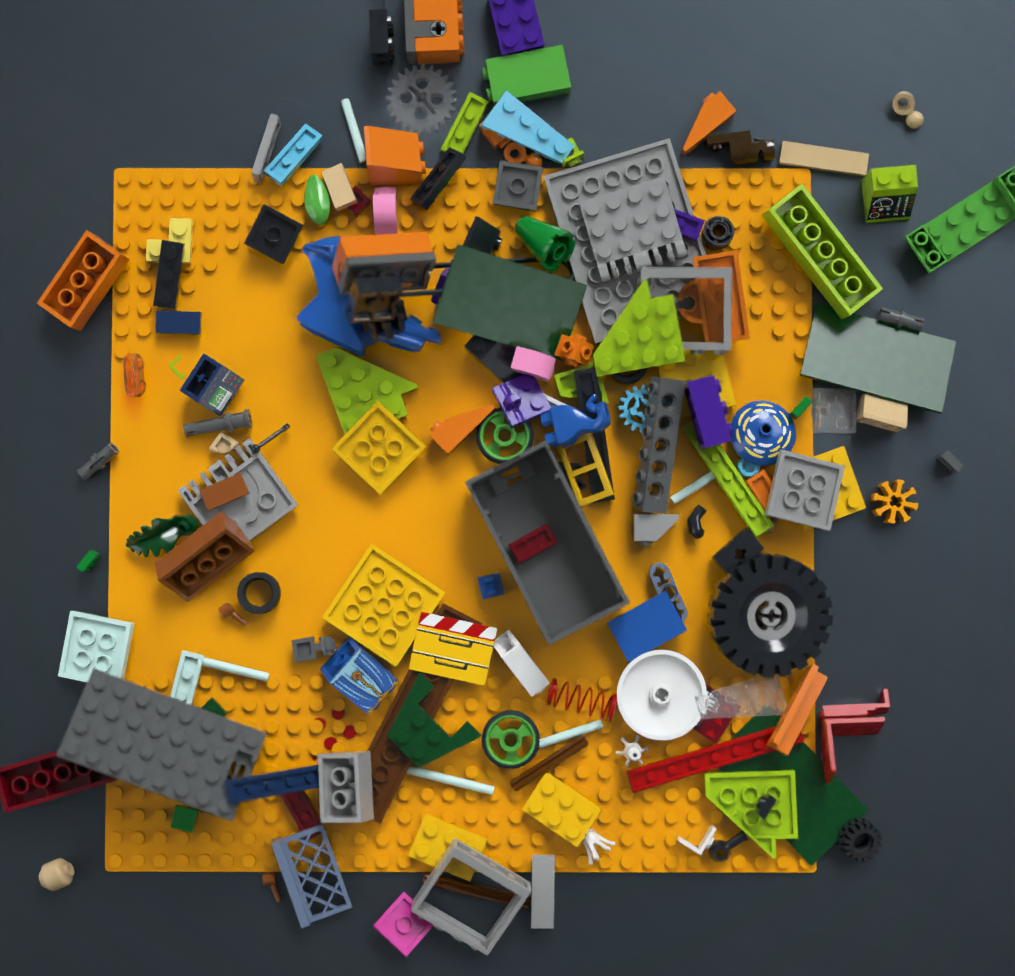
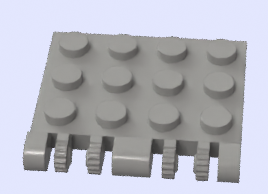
M664 176L579 202L602 283L611 280L606 265L609 263L614 278H619V270L615 262L622 259L625 263V271L630 275L633 273L628 258L632 256L637 272H640L643 267H652L648 253L652 250L657 266L662 265V258L658 249L665 246L670 262L676 261L672 244H675L679 260L688 257Z
M251 438L243 442V445L252 456L251 458L248 457L240 445L235 448L238 455L245 461L243 464L238 466L231 455L227 454L224 456L232 467V472L228 470L221 459L208 468L216 483L242 473L250 494L208 511L199 491L201 489L193 479L188 483L196 493V498L186 485L178 489L180 495L202 525L222 511L238 524L249 541L299 506L261 452L254 453L252 451V446L255 443ZM204 471L199 474L207 486L213 485V482Z

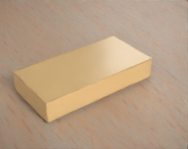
M342 163L322 171L337 211L358 203Z

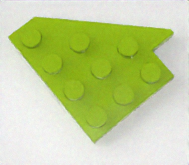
M648 279L641 283L593 354L597 377L686 360L673 294L651 298Z
M338 348L316 355L344 434L377 400L397 419L409 416L401 395L419 389L417 384Z
M795 770L704 773L705 796L773 859H777L776 839L798 838ZM766 793H769L777 801L764 819L755 812V803L761 795L765 796Z

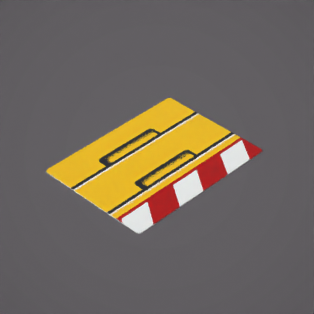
M421 612L409 669L485 685L497 628Z

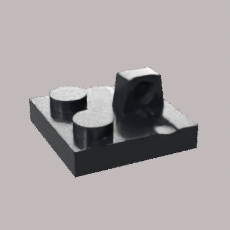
M263 204L243 244L280 264H284L303 225Z

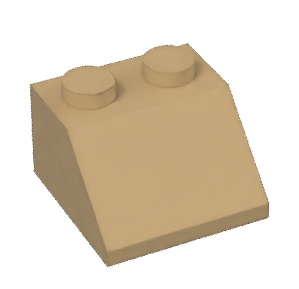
M865 393L860 397L854 421L899 432L907 427L908 405Z

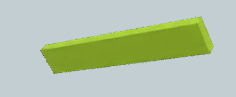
M693 421L682 426V430L753 536L757 538L774 527V524L765 515L764 509L722 446L717 445L700 450Z

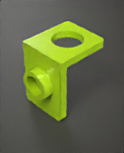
M569 138L567 140L575 145L573 147L574 154L563 160V163H561L563 168L576 167L584 160V151H579L574 139Z

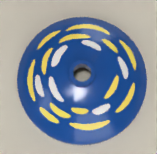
M764 400L750 402L741 407L731 421L734 436H731V444L736 453L748 463L758 466L776 464L779 450L791 451L796 439L794 422L789 413L776 403ZM762 427H768L769 433H764Z

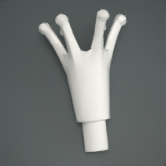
M636 735L634 743H628L624 737L621 738L625 748L624 751H616V755H624L627 758L626 767L629 766L631 761L636 760L642 765L641 754L649 750L648 747L641 748L638 745L639 735Z
M592 828L583 840L589 858L588 864L590 865L593 864L591 852L594 860H599L600 858L595 849V844L600 845L607 851H610L611 848L603 842L611 846L616 844L614 841L611 842L603 838Z

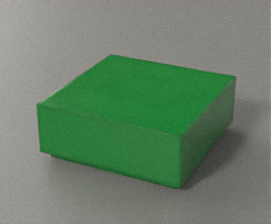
M805 396L789 415L793 419L799 418L810 406L812 400Z
M90 550L77 565V568L81 572H89L100 559L101 554L96 550Z
M176 805L171 828L194 832L198 810Z

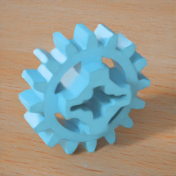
M642 385L641 390L633 386V393L627 390L625 392L627 399L623 397L620 399L624 405L618 406V410L623 411L619 418L626 419L623 424L624 426L632 425V432L635 428H639V433H642V429L645 426L646 415L644 416L642 412H637L639 403L643 407L648 404V400L643 398V395L649 396L645 385ZM634 398L635 404L633 408L627 410L629 401ZM636 417L640 419L643 424L637 423L633 421L631 418Z

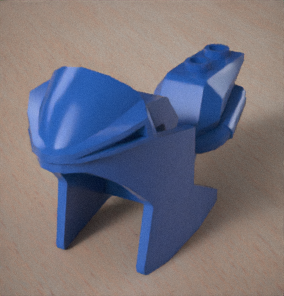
M343 236L326 237L304 245L301 252L308 257L311 263L319 292L296 318L303 328L362 357L365 353L364 349L378 341L390 344L389 346L415 353L421 351L426 341L439 345L442 343V338L439 337L441 335L440 332L432 327L426 329L421 325L422 321L413 315L404 320L406 329L403 332L392 328L394 333L393 339L387 340L385 331L380 333L377 340L372 339L370 330L364 332L362 322H349L345 309L349 294H340L332 269L339 239Z

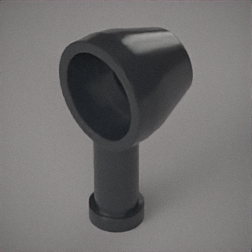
M741 830L739 834L727 842L720 839L714 840L708 849L709 856L715 862H725L731 855V849L749 839L744 831ZM719 849L725 851L723 856H717L716 853Z

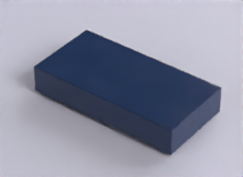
M156 311V333L201 335L202 313Z

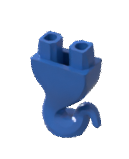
M595 394L587 400L586 409L589 413L597 414L596 419L589 418L580 410L569 405L550 407V411L540 415L543 427L554 426L555 432L545 435L548 445L550 447L561 446L562 448L572 446L583 434L604 431L611 424L606 403L599 402L594 404L597 399Z

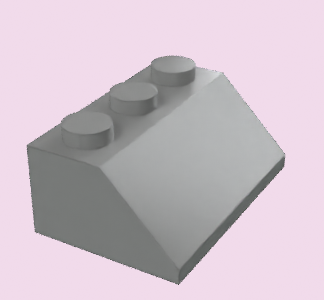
M348 751L318 754L321 823H354L374 819L371 752Z

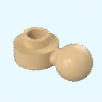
M906 91L897 93L892 101L894 111L897 114L907 116L906 123L910 128L917 129L921 127L924 117L920 112L913 110L915 106L913 95ZM901 99L908 101L906 105H901L899 102Z

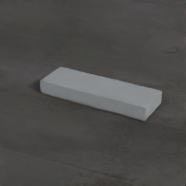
M270 114L251 172L255 182L262 183L264 180V170L268 167L281 128L280 119L275 114Z

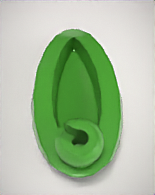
M311 175L307 180L305 188V208L313 222L318 225H324L330 215V197L320 178L316 175Z

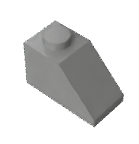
M634 514L633 541L638 542V546H651V542L657 541L679 519V514Z

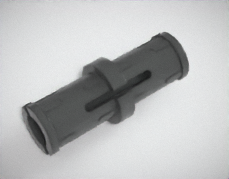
M881 307L878 314V321L897 325L896 327L898 328L905 327L921 332L924 325L922 322L925 321V318L906 314V311L901 310V312L884 307Z
M110 442L100 452L94 453L90 457L91 459L77 470L80 477L87 481L99 469H104L106 463L119 453L118 448ZM102 456H104V458L99 463H97L94 467L92 466Z

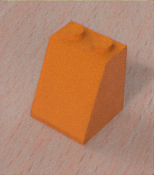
M364 126L370 187L422 183V174H426L425 161L420 160V155H424L423 141L419 142L418 133Z

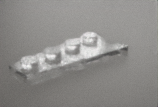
M774 674V678L758 676L695 697L701 719L782 715L787 706L778 674Z

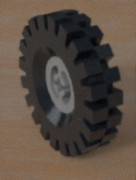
M760 553L757 554V557L752 558L748 556L739 560L740 564L738 566L731 565L725 571L726 576L723 580L718 579L713 587L716 589L715 595H710L708 606L711 608V613H707L708 625L712 629L710 634L713 641L727 659L738 668L740 667L752 675L759 674L762 677L774 678V674H778L781 677L792 674L791 670L794 668L800 671L809 665L806 660L810 657L816 659L821 653V650L818 648L821 642L826 644L830 633L826 630L827 626H832L833 615L829 613V608L833 606L831 597L825 593L827 590L825 584L821 579L817 578L816 573L808 566L786 555ZM776 602H780L783 610L781 619L776 615H768V618L762 615L769 614L770 611L775 614H781V611L775 606ZM756 610L762 613L757 614L758 619L763 623L761 627H758L755 621Z

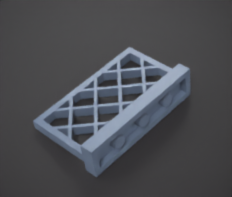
M323 823L283 838L280 836L272 839V847L301 928L310 926L311 922L352 908V903ZM321 831L323 836L320 846L308 841L311 834ZM297 840L303 843L298 854L289 850L288 842ZM306 845L317 849L313 860L301 855ZM320 851L330 856L327 867L315 862ZM299 859L310 863L306 874L296 870L295 866ZM313 865L325 870L320 881L308 876ZM327 872L337 876L338 880L334 887L323 883ZM306 879L318 884L313 895L303 890ZM321 886L332 891L327 901L316 897ZM335 892L344 896L345 904L336 906L330 903ZM314 900L325 905L322 912L312 915L310 907Z

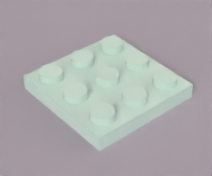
M70 611L58 676L88 682L93 668L124 679L135 623L79 611Z

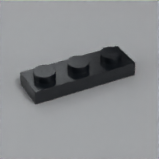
M449 147L410 200L427 210L434 203L442 189L447 186L455 172L461 167L466 157L461 152Z
M162 240L153 306L177 309L185 243Z

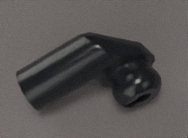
M699 504L687 518L688 532L696 539H700L704 535L700 519L707 512Z

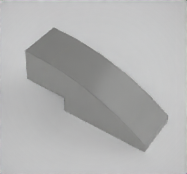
M532 854L531 928L554 929L555 855Z

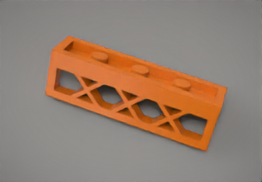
M815 664L808 666L804 671L767 743L768 746L785 756L789 755L828 679L827 676L817 671L819 666Z

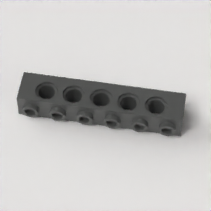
M651 377V382L648 385V404L645 407V426L642 429V447L638 454L640 460L639 468L635 475L636 489L632 496L633 509L642 512L667 513L686 381ZM665 396V403L662 405V398ZM662 418V424L659 427L658 423L659 420ZM659 441V446L655 449V444ZM654 463H656V467L654 471H652V466ZM652 485V491L649 493V487Z

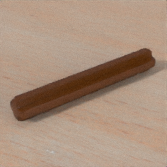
M583 735L579 736L511 780V787L514 791L520 790L588 746V741Z

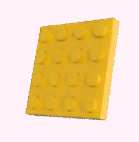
M371 543L322 618L397 667L415 640L421 612L432 614L446 592Z

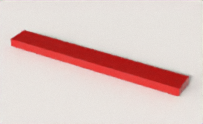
M776 726L626 770L632 792H638L776 751L767 745ZM801 731L794 745L804 742Z

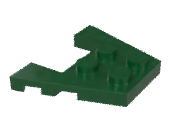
M422 673L418 674L387 735L418 768L482 736L469 721L464 723L450 736L419 705V702L435 687Z

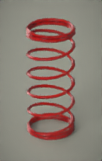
M552 679L546 705H551L554 695L553 706L556 707L567 684L565 710L569 709L574 694L579 687L577 713H580L590 691V717L602 693L600 719L604 718L609 706L607 721H612L617 703V694L613 693L610 696L603 712V690L599 692L592 707L593 690L590 687L580 705L581 686L578 684L568 703L569 682L566 681L556 701L557 679Z

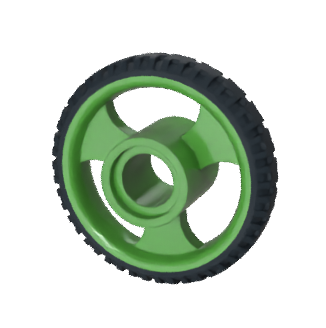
M501 408L494 409L478 425L476 431V441L479 450L488 460L497 464H502L530 449L533 443V429L530 421L522 424L525 429L523 432L516 433L514 428L511 429L508 424L504 423L505 416ZM492 422L496 426L494 443L486 446L484 430L487 424ZM503 430L511 433V439L507 442H503L498 438L499 433ZM514 442L522 446V449L515 455L509 457L499 456L501 448H508Z
M509 710L494 715L487 722L482 733V746L486 756L495 765L502 768L515 769L528 764L534 758L539 748L540 736L536 724L530 717L519 711ZM508 718L522 721L519 729L506 728L502 730L497 723ZM507 734H514L517 737L516 744L512 746L507 745L504 741ZM524 736H532L530 750L524 757L519 758L516 750L520 748L522 738ZM490 738L500 739L501 747L507 751L504 759L499 758L493 752L490 746Z

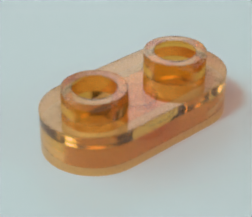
M128 353L123 361L125 391L129 397H141L146 390L144 360L139 354Z

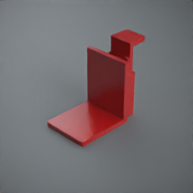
M888 688L882 689L880 703L822 705V711L819 712V724L821 727L820 740L825 784H830L836 774L832 736L878 735L885 723V717H867H872L874 714H887L890 708Z

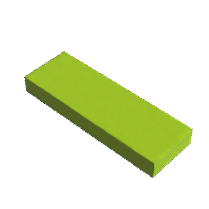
M469 92L440 149L441 152L445 153L450 147L464 154L489 105V101Z

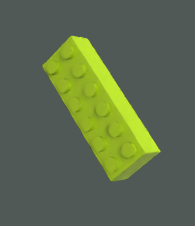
M800 184L761 215L841 319L852 315L883 289L803 184Z

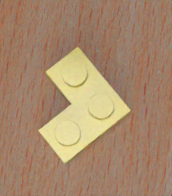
M170 218L169 241L185 243L183 264H191L193 220ZM147 239L146 262L159 263L162 240Z

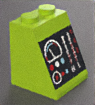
M916 165L871 169L861 180L865 223L909 220L918 190Z

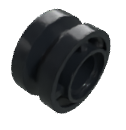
M714 216L705 223L701 233L703 244L713 251L724 250L729 246L734 236V226L726 217ZM718 230L723 236L717 237L713 234V231Z

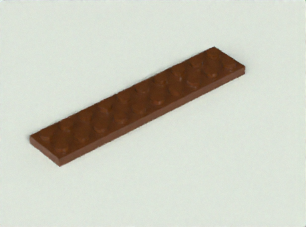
M444 603L437 613L439 616L480 625L483 624ZM411 669L408 670L367 750L371 752L374 819L372 820L378 823L382 822L412 763L409 757L387 735L418 674L422 673L435 686L419 702V705L433 719L454 679Z

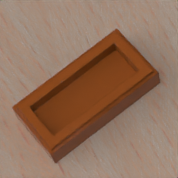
M242 473L199 490L208 511L250 494Z

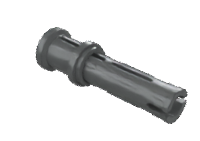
M249 409L235 414L228 412L224 414V417L185 423L183 425L187 438L222 430L234 432L235 429L244 427L251 429L253 427Z

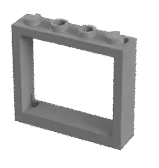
M733 267L641 268V283L648 279L649 283V278H724V342L682 343L683 349L691 350L692 354H703L704 350H713V354H726L727 350H731Z
M454 838L413 899L411 912L417 914L419 919H425L432 923L436 929L448 932L455 940L467 943L474 951L479 950L488 956L531 893V882ZM452 857L459 859L515 892V895L486 937L423 901Z

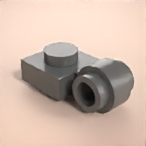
M332 636L319 638L320 642L318 644L315 642V637L292 640L295 662L318 659L317 651H321L322 656L335 654L334 649H337L335 640H333Z

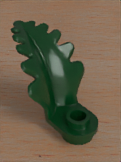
M191 514L174 515L169 519L154 518L151 521L152 527L143 525L141 526L142 533L134 531L133 535H129V538L126 539V547L130 548L132 552L136 551L137 555H141L143 552L144 557H148L151 550L153 555L158 557L161 548L168 553L175 547L177 540L181 536L193 534L199 527L198 521Z

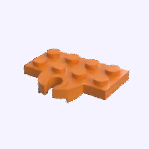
M734 250L693 257L694 267H733L732 342L750 339L738 251ZM696 278V280L687 282L681 288L677 301H682L686 297H692L695 305L690 310L678 309L680 314L692 323L703 324L705 342H724V278Z

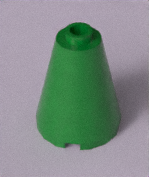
M529 216L519 219L516 223V235L545 270L555 271L559 269L558 265L561 262L566 263L575 248L574 235L571 232Z

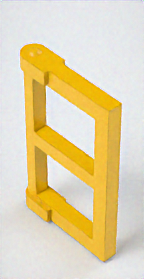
M592 433L583 434L572 446L587 440L595 462L593 464L572 471L565 451L566 448L556 447L580 507L614 495ZM597 468L605 491L582 499L575 476Z

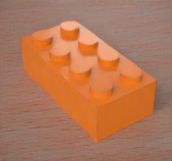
M86 230L37 304L70 328L81 331L130 259L97 235Z

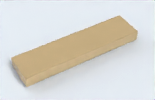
M782 141L779 164L865 177L869 153Z

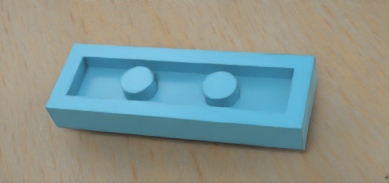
M305 123L264 170L265 175L280 186H283L321 143L323 136Z

